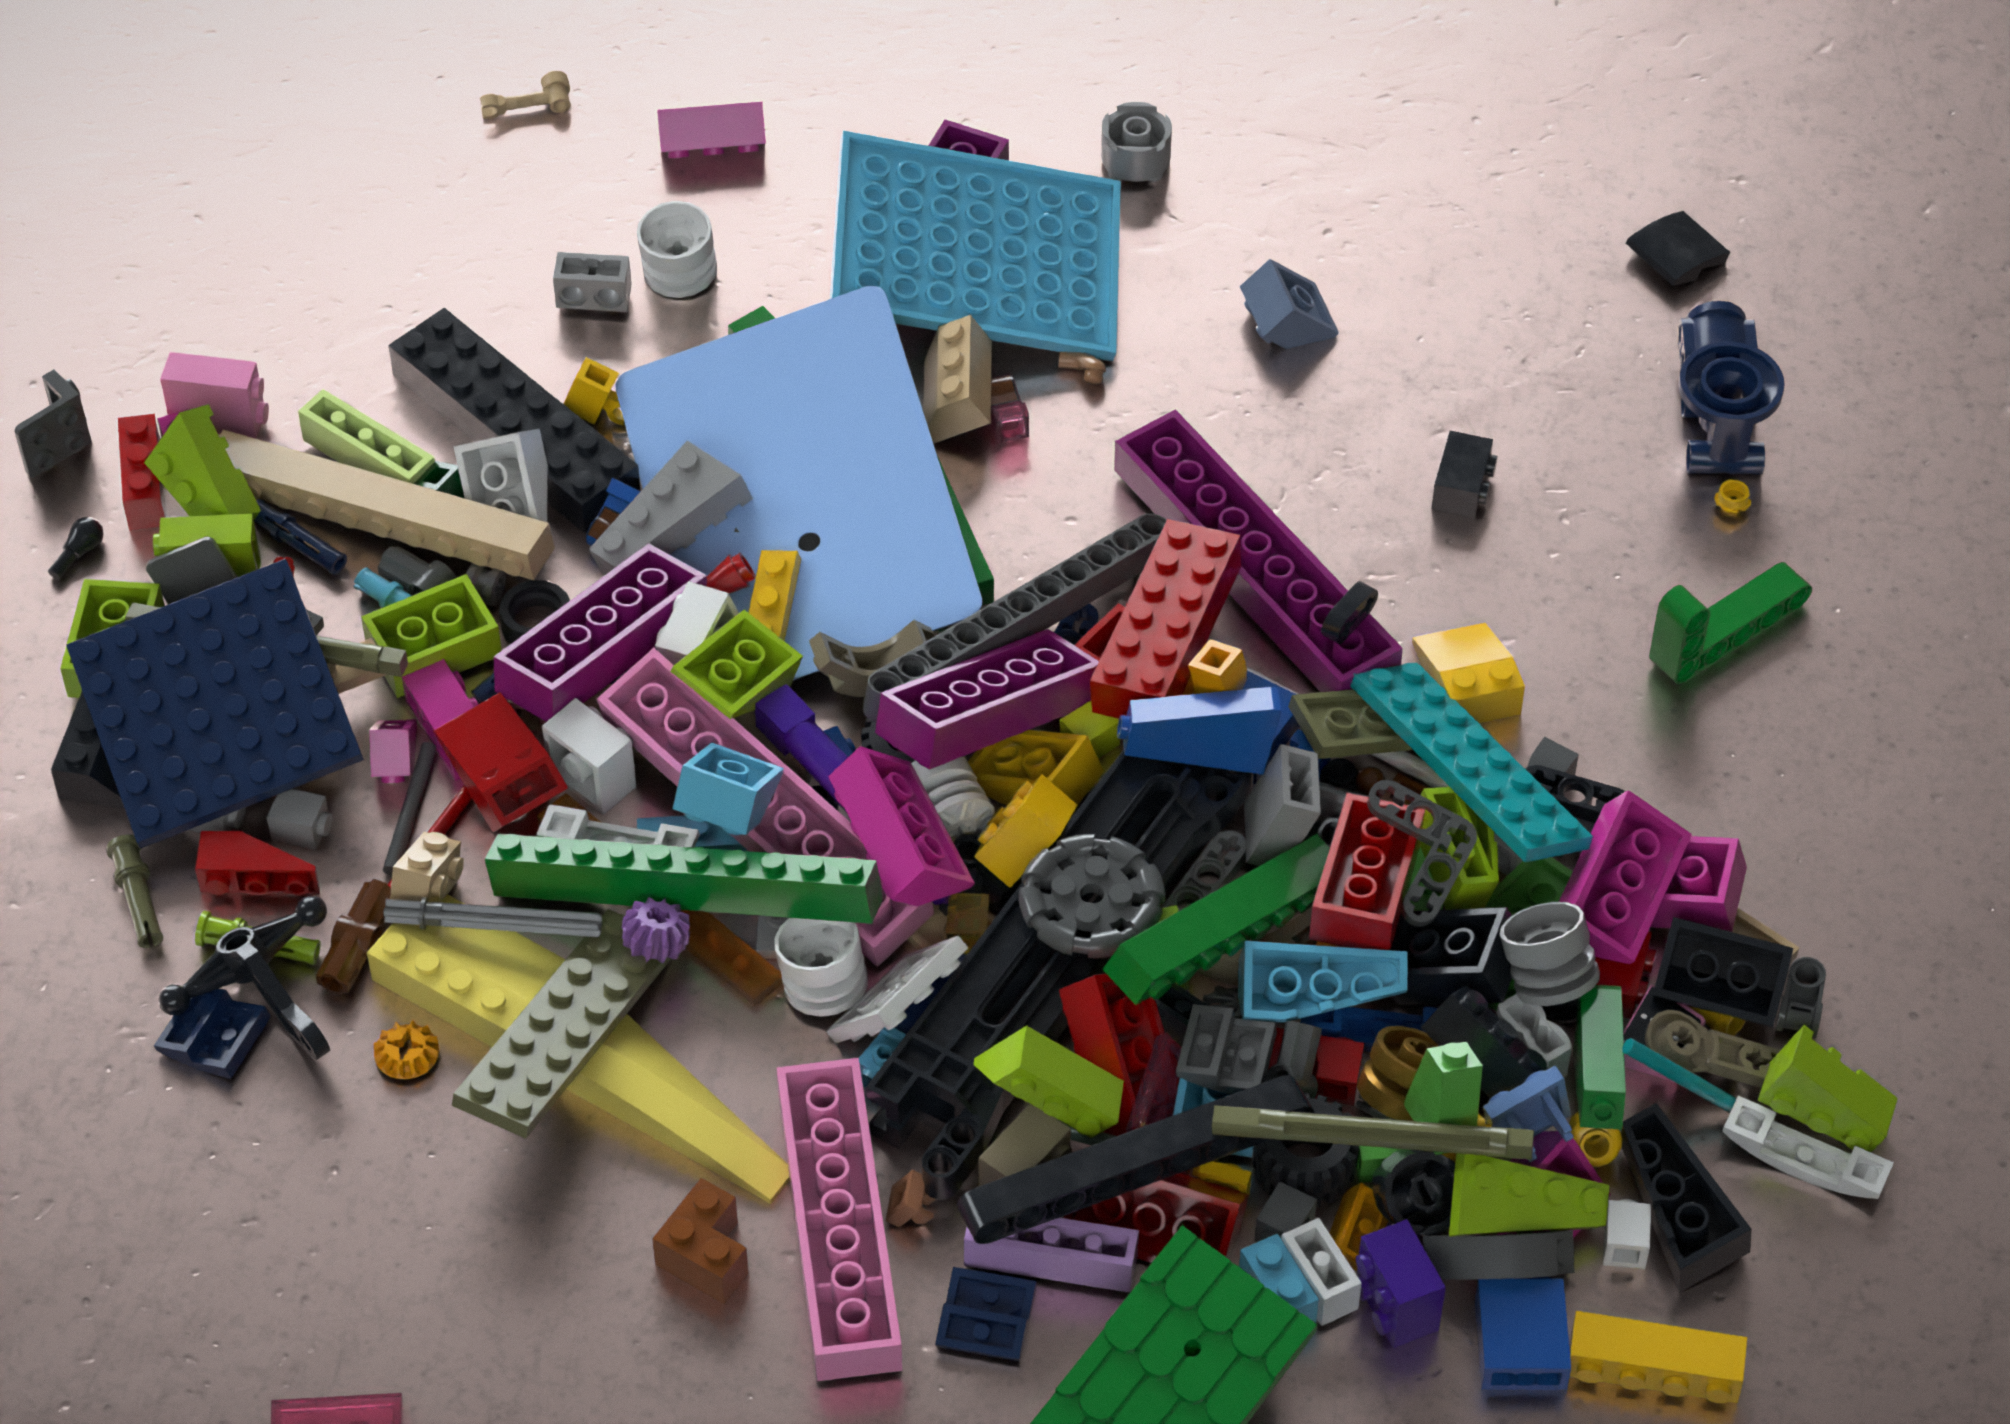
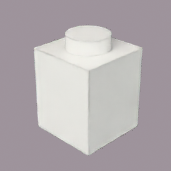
M1631 1199L1608 1201L1607 1223L1604 1226L1603 1265L1645 1269L1650 1249L1651 1204L1638 1203Z

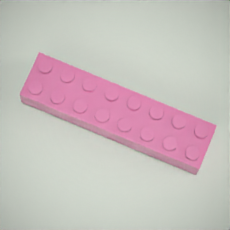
M859 1058L776 1067L778 1097L817 1381L902 1371V1344Z

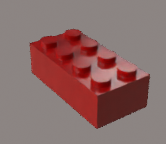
M1347 793L1312 905L1309 939L1348 948L1391 950L1402 911L1401 906L1407 894L1421 841L1371 814L1367 805L1368 797ZM1380 800L1379 806L1382 808H1386L1388 804L1400 808L1397 817L1403 819L1406 808L1409 805L1403 804L1401 807L1394 802ZM1417 809L1411 813V822L1417 828L1423 829L1425 810Z

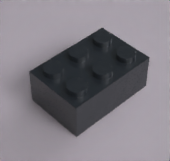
M1508 909L1440 910L1432 923L1422 927L1409 924L1401 912L1391 950L1407 952V992L1392 996L1398 1005L1442 1004L1452 993L1466 985L1470 989L1479 992L1488 1003H1503L1512 980L1510 974L1511 963L1506 959L1500 938L1501 926L1512 916ZM1422 910V911H1413V913L1416 914V915H1418V916H1420L1423 911H1426V912H1428V913H1430L1431 911H1430V910Z

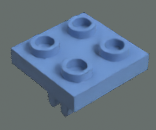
M1556 1065L1546 1071L1540 1070L1531 1074L1523 1084L1509 1092L1502 1091L1497 1093L1489 1100L1488 1104L1483 1106L1486 1124H1491V1127L1534 1130V1136L1554 1126L1565 1142L1573 1138L1570 1132L1572 1128L1566 1118L1571 1116L1565 1080ZM1533 1146L1532 1160L1527 1159L1529 1162H1532V1161H1534L1535 1159H1537V1156H1536V1154L1534 1153V1152L1536 1151L1535 1148H1534V1146Z

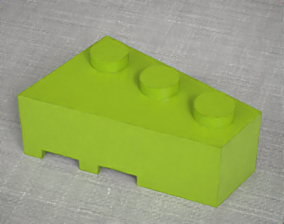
M1450 787L1424 788L1421 796L1468 820L1473 824L1477 833L1476 843L1443 903L1445 909L1485 908L1499 882L1497 842L1494 841V831ZM1425 810L1423 829L1433 824V817L1427 810ZM1460 829L1455 834L1447 833L1452 837V841L1445 853L1451 857L1461 842L1468 844L1463 839L1465 832ZM1421 842L1420 847L1426 858L1431 846ZM1440 848L1437 849V852H1443ZM1435 862L1429 866L1435 882H1445L1450 878V870L1444 863Z

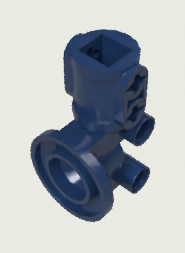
M1705 302L1693 308L1686 318H1680L1678 326L1680 360L1678 387L1681 395L1682 418H1699L1701 427L1708 433L1707 440H1688L1686 449L1687 473L1762 475L1765 467V445L1763 441H1750L1753 424L1767 419L1778 409L1784 392V376L1778 364L1768 354L1758 349L1754 319H1746L1743 310L1731 302Z

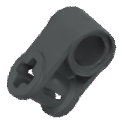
M1801 957L1791 964L1784 995H1782L1776 1023L1777 1031H1783L1784 1028L1799 1031L1803 1025H1806L1814 1032L1812 1038H1817L1826 970L1817 959ZM1800 981L1808 982L1811 985L1803 984Z

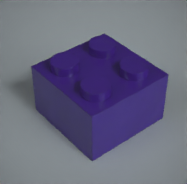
M1406 1219L1361 1236L1359 1255L1356 1256V1275L1362 1283L1360 1300H1367L1373 1311L1372 1319L1378 1333L1381 1336L1386 1334L1392 1347L1396 1348L1439 1331L1446 1287L1409 1221Z

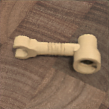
M562 71L546 73L541 78L543 91L507 97L495 94L482 95L480 101L483 118L493 119L501 114H505L508 110L549 104L551 111L555 113L567 111L571 106L568 95L570 84L567 74Z

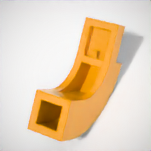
M1210 639L1189 663L1188 667L1191 677L1182 695L1243 689L1247 680V667L1243 651Z

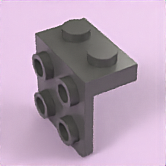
M55 369L42 376L49 406L21 422L14 429L25 472L32 478L50 470L55 464L81 451L85 446L92 443L80 392L70 378L65 380Z
M208 536L148 561L146 571L153 582L160 584L162 596L168 604L238 577L216 541Z

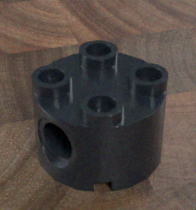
M1409 1149L1395 1151L1381 1163L1372 1176L1373 1195L1377 1209L1386 1221L1391 1224L1407 1219L1416 1234L1429 1236L1445 1231L1450 1227L1455 1162L1444 1155H1435L1433 1151Z

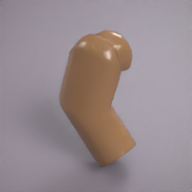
M1060 352L1058 368L1085 371L1084 380L1086 383L1100 384L1103 381V373L1106 372L1105 364L1088 353Z

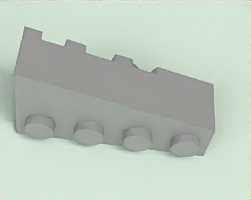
M686 441L588 550L600 571L605 575L648 543L670 555L678 548H687L696 541L694 536L711 524L717 526L727 518L726 513L738 504L743 507L753 498L739 473L689 441Z

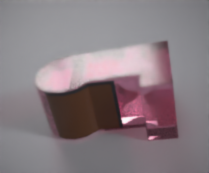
M1011 374L991 378L990 425L997 444L1029 437V411L1025 402L1022 403ZM1010 421L1018 423V426L1013 430H1002V423Z

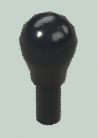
M82 517L73 523L67 541L63 545L62 553L48 569V573L53 578L60 580L75 560H79L84 554L100 545L104 533L103 526L98 520L92 517Z

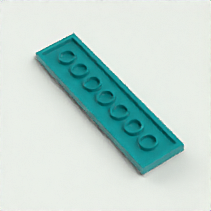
M1417 662L1382 669L1375 668L1359 674L1354 673L1355 676L1350 687L1524 863L1590 849L1593 836L1456 700L1451 699L1446 690Z

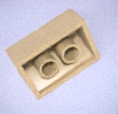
M971 315L938 326L925 357L923 412L933 443L991 423L992 341Z

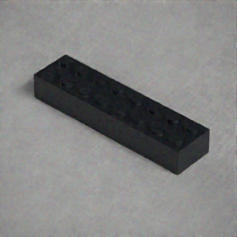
M445 307L388 345L393 375L472 441L476 442L517 432L540 429L548 465L547 503L583 533L586 534L591 523L602 509L609 495L606 489L612 478L641 491L637 463Z

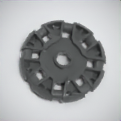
M1081 834L1058 840L1056 847L1050 850L1044 848L1036 854L1022 875L1021 880L1024 883V887L1019 889L1018 901L1027 926L1035 928L1037 938L1044 944L1070 956L1074 952L1087 954L1088 958L1111 957L1121 943L1159 923L1163 914L1160 905L1166 900L1165 888L1158 868L1155 864H1149L1145 860L1146 854L1139 848L1111 836L1110 840L1097 839L1096 834ZM1093 854H1095V855H1102V856H1108V858H1107V860H1106L1105 858H1103V857H1101V856H1093ZM1065 860L1069 866L1062 871L1057 864ZM1134 871L1137 874L1136 877L1129 880L1126 875ZM1040 889L1051 890V894L1041 893ZM1088 893H1095L1100 895L1102 900L1098 903L1083 901L1081 897ZM1132 902L1141 903V906L1134 907L1132 906ZM1054 916H1055V918L1057 919V921H1056V920H1051V921H1049V919L1052 918V917H1054ZM1122 926L1125 930L1118 931L1117 929ZM1077 929L1092 932L1091 938L1077 937Z

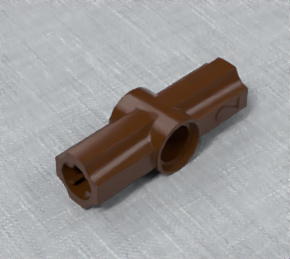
M377 879L364 882L348 915L342 914L337 919L331 935V947L316 974L317 984L325 988L327 992L339 996L343 993H349L365 960L368 959V950L383 935L386 899H390L391 888L386 882Z

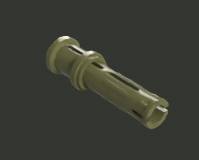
M131 834L120 835L113 838L106 845L107 855L113 859L116 868L113 875L114 881L119 887L124 889L139 947L150 948L148 933L151 934L155 947L163 941V934L160 930L146 883L150 876V870L147 864L142 862L140 855L142 849L137 844L135 836Z

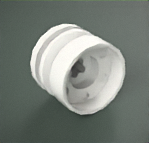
M670 201L658 204L643 215L639 220L636 234L646 283L653 291L666 297L675 298L692 296L706 289L714 280L718 267L709 216L702 208L683 201Z
M962 756L930 770L921 766L917 761L911 763L952 841L954 842L959 836L965 834L979 837L988 826L987 822L995 814L991 801L986 797V792L977 783V777L966 758Z
M789 918L779 927L774 938L775 952L779 969L781 970L785 996L793 1008L804 1014L819 1017L837 1015L852 1008L864 996L868 986V977L858 927L855 923Z

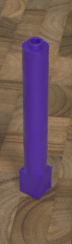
M785 684L755 703L756 727L784 756L790 753L839 804L834 795L835 789L828 776L848 756L815 723V713ZM961 892L932 902L934 905L949 904L956 900Z

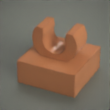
M911 1170L892 1185L886 1222L901 1227L910 1219L917 1224H926L933 1218L934 1213L922 1207V1203L929 1206L936 1200L925 1193L922 1173Z

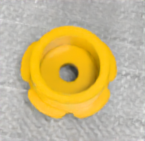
M1727 480L1721 484L1719 492L1715 493L1714 501L1717 506H1721L1722 510L1729 514L1746 511L1751 505L1749 488L1739 480Z

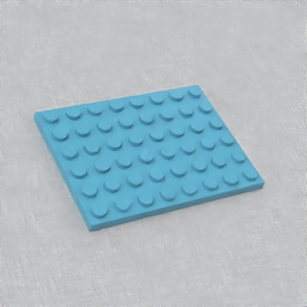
M843 130L839 150L830 299L866 286H877L882 288L887 295L895 324L937 331L938 326L971 315L993 341L1056 352L1088 353L1097 359L1113 361L1117 347L1121 181Z

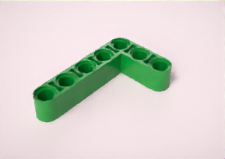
M1785 562L1774 565L1709 608L1705 607L1682 585H1677L1670 589L1659 602L1649 659L1675 683L1682 684L1799 609L1810 597L1812 586Z

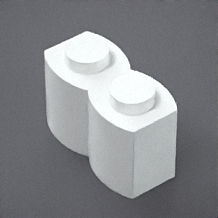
M1516 994L1503 1003L1498 1004L1497 1017L1509 1022L1517 1031V1037L1529 1049H1533L1543 1056L1549 1069L1556 1065L1562 1076H1567L1572 1050L1570 1039L1558 1025L1546 1020L1543 1008L1522 1002Z

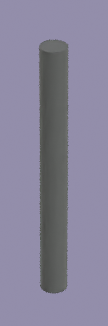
M423 742L383 866V872L392 876L393 866L404 855L437 750L436 745L431 742Z

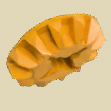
M414 1020L410 1024L405 1025L395 1022L393 1028L388 1031L381 1030L380 1038L377 1042H374V1060L376 1065L384 1074L396 1079H413L425 1074L434 1066L439 1056L437 1036H434L428 1025L419 1026ZM411 1040L413 1048L409 1049L407 1054H404V1058L401 1059L399 1048L403 1047L405 1042Z

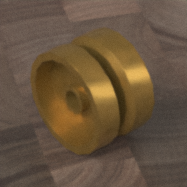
M1388 1026L1380 1030L1371 1048V1059L1365 1062L1358 1078L1357 1089L1361 1097L1371 1107L1390 1118L1414 1121L1404 1106L1405 1098L1426 1049L1438 1047V1045L1425 1032L1414 1028Z

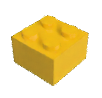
M1043 774L1033 784L1026 780L1011 797L1013 800L1007 807L1004 808L1002 806L987 822L988 826L977 838L981 846L974 857L1009 888L1023 875L1025 868L1035 855L1044 848L1048 849L1058 839L1078 806Z

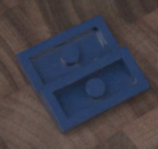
M216 989L191 998L189 1008L183 1014L171 1018L154 1044L156 1051L182 1064L231 1079L266 1026L271 1015L265 1006L234 1001L227 990Z
M953 1267L946 1303H943L935 1346L1020 1361L1037 1288L1036 1281Z

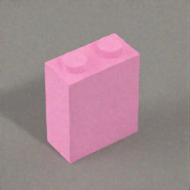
M176 352L169 353L160 378L168 415L209 404L214 414L210 419L218 434H221L223 430L257 438L261 424L267 423L269 404L263 400L264 379L259 377L256 362Z

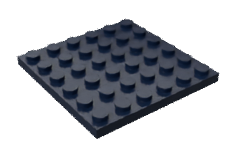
M286 559L66 644L135 839L141 849L364 760Z

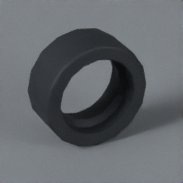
M530 580L519 583L508 590L500 602L499 609L501 630L505 640L511 644L533 628L522 626L514 621L515 616L519 612L532 606H546L557 611L570 601L568 594L559 585L546 580Z

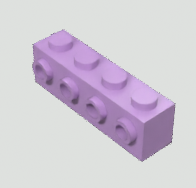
M1057 1218L992 1243L978 1244L974 1241L969 1229L966 1227L964 1266L1130 1293L1138 1257L1139 1230Z

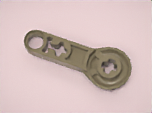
M1674 1010L1657 1013L1647 1025L1645 1033L1646 1047L1692 1073L1704 1071L1762 1088L1769 1067L1766 1065L1770 1064V1061L1780 1052V1049L1712 1029L1707 1030L1691 1016ZM1673 1036H1677L1680 1040L1674 1041ZM1682 1042L1684 1047L1680 1048L1676 1044Z

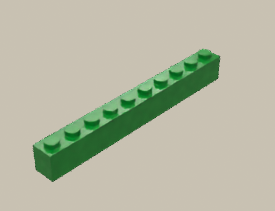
M498 834L484 859L493 895L502 897L633 906L634 901L645 903L648 897H650L655 902H661L663 899H666L669 905L680 904L681 910L866 924L873 923L883 900L877 861L857 858Z

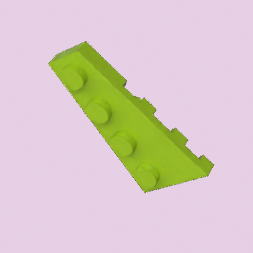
M1457 1153L1449 1237L1604 1227L1607 1223L1609 1185L1484 1155Z

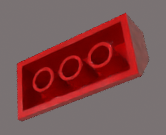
M1107 974L1093 975L1059 989L1063 1012L1068 1021L1075 1053L1124 1081L1118 1123L1103 1132L1119 1136L1173 1116L1179 1080L1156 1001L1149 997L1135 1005Z
M1179 1173L1070 1213L1063 1218L1139 1230L1137 1259L1150 1263L1155 1260L1182 1225L1194 1233L1197 1238L1202 1239L1229 1259L1239 1235L1249 1194Z

